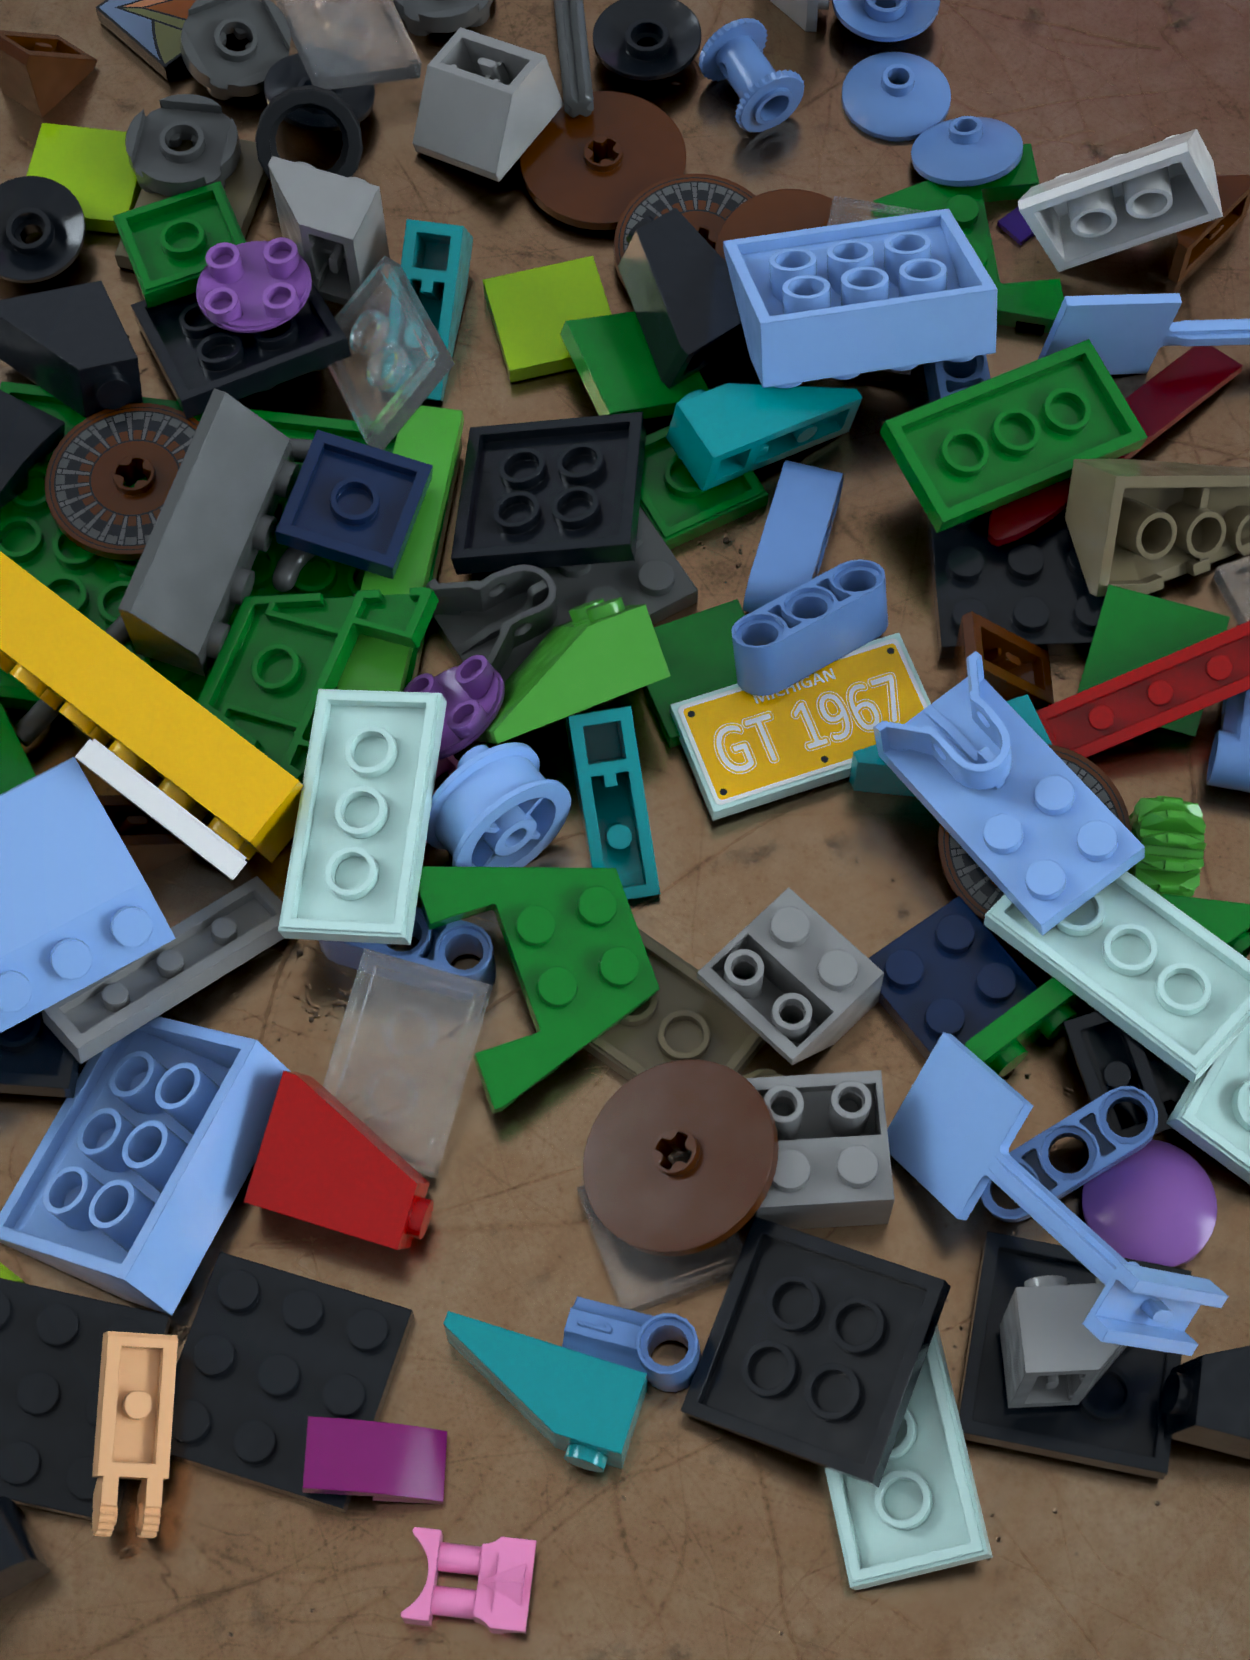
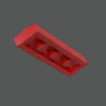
M1250 621L1037 710L1036 712L1052 745L1069 749L1087 758L1249 690Z

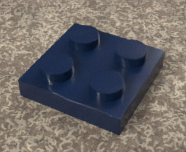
M317 429L275 531L276 543L393 579L432 480L433 465Z
M960 896L869 957L884 972L878 1002L926 1060L943 1032L952 1034L965 1045V1042L1038 989Z

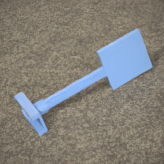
M1180 293L1065 296L1038 359L1089 339L1110 375L1147 374L1158 350L1163 346L1250 345V319L1184 320L1173 322L1182 304Z
M943 1032L887 1129L890 1155L947 1210L960 1220L966 1221L990 1180L1000 1187L1105 1285L1082 1323L1101 1342L1192 1356L1199 1344L1185 1330L1200 1305L1222 1308L1229 1296L1209 1279L1142 1267L1133 1261L1127 1262L1009 1154V1147L1034 1106L952 1034Z

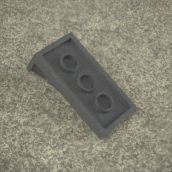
M641 507L639 509L635 561L538 568L522 564L495 572L480 581L438 583L434 578L426 585V588L433 589L439 600L431 622L457 663L460 665L471 656L482 655L501 674L504 682L554 627L572 620L569 610L601 598H604V601L622 597L624 605L646 604L652 624L654 625L698 602V589Z

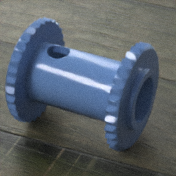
M743 18L724 25L708 39L700 53L699 67L704 77H707L708 80H717L719 82L727 79L740 98V103L735 111L736 122L744 131L757 133L784 122L800 104L805 86L804 81L796 71L792 72V70L787 71L786 69L775 71L763 54V49L766 47L765 43L768 41L766 39L768 36L767 30L759 20Z

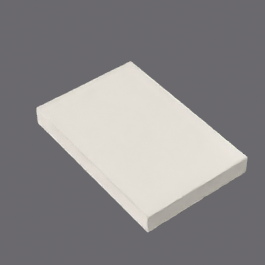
M95 738L93 741L89 739L75 756L80 763L230 880H234L247 864V861H245L247 857Z

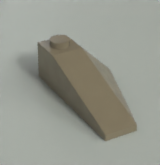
M1074 459L1065 521L1089 593L1096 597L1105 596L1110 584L1148 595L1163 589V582L1188 573L1196 576L1211 570L1210 564L1236 553L1243 556L1249 555L1250 468L1136 459Z

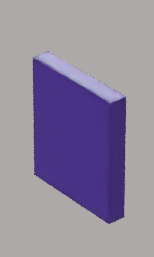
M1019 207L997 221V226L1019 245H1022L1034 236V233L1020 213Z

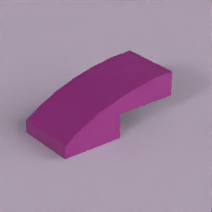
M308 1416L302 1493L373 1496V1501L443 1504L447 1431L387 1422Z

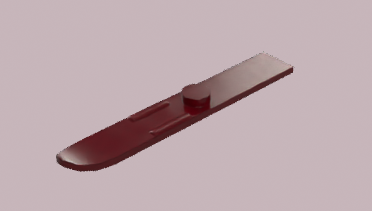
M1193 346L1125 398L1148 438L1140 449L1116 459H1130L1241 373L1243 365L1213 346ZM1071 477L992 510L989 518L987 540L992 545L998 547L1016 541L1052 520L1067 507Z

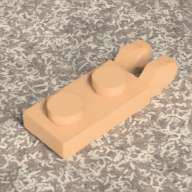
M117 1331L103 1333L92 1478H97L93 1493L91 1523L94 1536L111 1537L118 1517L119 1479L141 1480L134 1519L137 1537L154 1539L157 1537L161 1517L163 1480L169 1479L178 1335Z

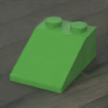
M622 597L604 601V598L570 609L569 614L572 620L554 627L504 682L505 694L500 710L489 727L475 741L499 744L670 677L671 675L646 604L624 605Z

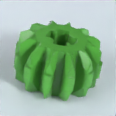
M1167 796L1140 798L1134 806L1133 813L1129 816L1132 834L1145 846V858L1127 872L1160 896L1169 894L1192 897L1196 888L1200 885L1201 868L1204 867L1203 856L1207 844L1204 842L1206 824L1202 818L1203 813L1198 803Z

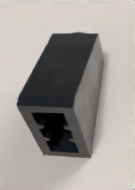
M676 208L655 220L648 216L639 221L626 237L629 245L618 268L661 381L671 389L739 347L746 340L726 261Z
M102 281L0 300V359L85 418L105 409L115 410L126 404L143 403L137 355Z
M1250 1346L1205 1354L1171 1369L1161 1394V1408L1167 1414L1164 1437L1250 1459Z

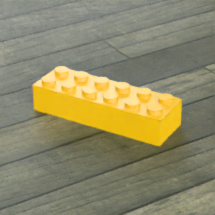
M0 551V668L7 674L10 673L53 710L56 711L64 702L58 711L70 720L74 726L92 740L95 738L104 746L112 739L114 742L108 748L111 752L152 784L159 776L164 779L157 788L199 821H202L207 814L213 817V820L207 827L247 857L248 861L258 852L272 863L294 836L301 789L304 787L302 783Z

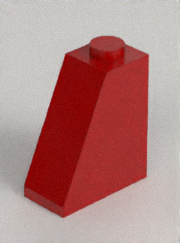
M283 1071L244 1203L395 1250L410 1248L413 1237L420 1240L423 1238L431 1219L434 1204L433 1200L425 1198L430 1182L312 1076Z

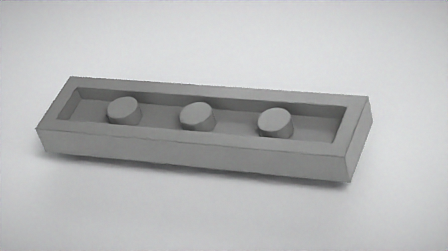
M256 876L171 927L176 939L42 1010L43 1022L77 1061L82 1064L284 939L278 932L283 902Z

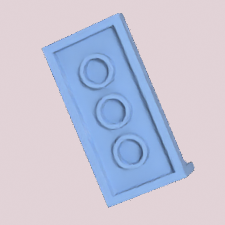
M975 651L966 659L968 677L905 724L881 721L873 727L878 755L1043 936L1145 858V846L984 679L982 655Z

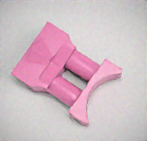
M413 1528L412 1531L415 1539L427 1555L428 1576L419 1597L401 1612L404 1623L431 1627L433 1615L473 1619L476 1623L484 1625L492 1634H526L537 1545L536 1540L500 1537L494 1542L482 1544V1546L443 1542V1533L438 1529ZM439 1571L478 1576L477 1590L437 1586Z

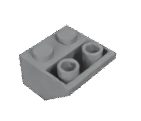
M460 27L427 65L412 143L416 152L500 182L564 105L546 56Z
M272 156L268 163L282 237L292 240L297 245L298 253L308 264L312 282L323 299L365 311L390 260L380 187L369 184L358 177H345L317 169L305 162H292Z
M789 887L697 972V978L791 1065L834 1045L878 1003L884 972Z
M881 1070L747 1078L764 1098L773 1115L779 1145L778 1162L772 1185L753 1218L756 1216L792 1229L888 1224L895 1197Z
M1046 1275L1028 1279L1024 1282V1287L1015 1288L999 1325L1008 1408L1078 1405L1127 1346L1101 1342L1082 1324L1105 1287L1098 1278L1095 1279L1096 1283L1068 1285L1066 1277Z

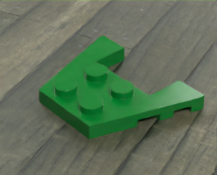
M1023 144V156L1019 164L1007 175L995 181L976 186L954 187L926 180L873 200L872 219L949 208L998 289L997 324L1016 327L1017 321L1044 325V333L1050 332L1064 300L1060 278L1002 284L999 279L984 202L1020 199L1031 187L1039 184L1031 144Z
M426 587L410 588L409 594L383 595L380 589L359 590L355 597L324 598L321 593L245 597L197 703L303 783L318 689H336L356 641L361 634L418 649L439 600L433 589Z
M422 866L418 901L428 930L483 912L494 911L537 1032L475 1053L473 1059L492 1114L504 1110L516 1098L539 1081L541 1082L557 1070L561 1064L589 1043L594 1042L659 991L657 979L616 868Z

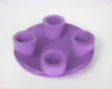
M279 237L271 241H251L238 245L222 242L214 245L206 253L205 260L207 265L201 272L196 286L198 305L209 321L228 331L255 333L275 328L294 317L305 305L310 295L312 277L308 264L298 253L297 245L288 238Z
M474 655L467 658L460 665L452 667L435 677L429 673L415 677L408 683L403 692L442 693L447 701L438 759L441 760L466 748L489 727L502 705L505 684L501 674L484 656Z
M1151 1140L1143 1149L1084 1184L1082 1189V1210L1086 1225L1123 1258L1169 1267L1188 1263L1203 1249L1215 1227L1217 1199L1207 1173L1191 1155L1163 1141Z

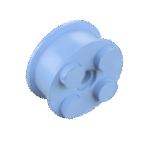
M510 742L489 748L487 745H478L462 756L458 762L457 769L433 794L426 841L434 848L447 850L453 857L452 867H525L553 841L563 827L570 811L571 796L561 782L544 778L539 772V758L535 751L527 744Z

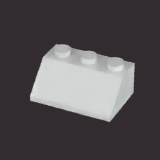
M1197 129L1183 134L1172 135L1152 145L1126 154L1115 155L1106 161L1072 173L1059 175L1050 181L1031 187L1018 200L1020 213L1058 272L1223 217L1214 161Z

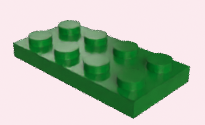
M1089 339L886 420L880 430L882 438L937 533L1070 478L1074 459H1116L1140 449L1148 438Z

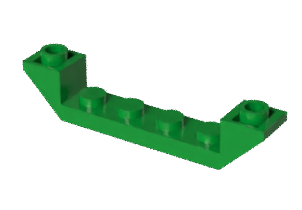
M1169 894L1162 895L1163 898L1245 958L1250 954V904ZM1052 977L965 1042V1046L995 1073L1003 1077L1026 1058L1028 1051L1025 1048L1040 1036L1044 1035L1047 1040H1052L1064 1032L1063 1022L1077 1018L1078 1014L1075 1010L1083 1005L1085 1001Z

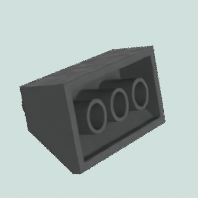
M215 388L118 608L137 654L206 677L212 660L217 659L230 631L231 625H228V622L236 604L241 606L244 598L249 597L255 579V572L251 570L258 551L267 552L270 548L277 529V517H274V513L281 497L289 499L300 471L299 464H296L294 461L290 438L228 393Z

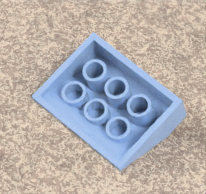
M949 208L723 241L724 255L749 356L763 388L772 386L777 388H793L802 382L826 378L847 380L857 377L860 373L886 369L907 371L917 367L919 364L946 360L966 362L972 360L975 356L996 353L998 289Z
M75 757L0 794V1033L176 939L147 883Z
M156 1017L87 1061L77 1079L74 1098L65 1099L0 1212V1243L124 1300L172 1316L257 1159L283 1071H291L258 1040L168 1018Z

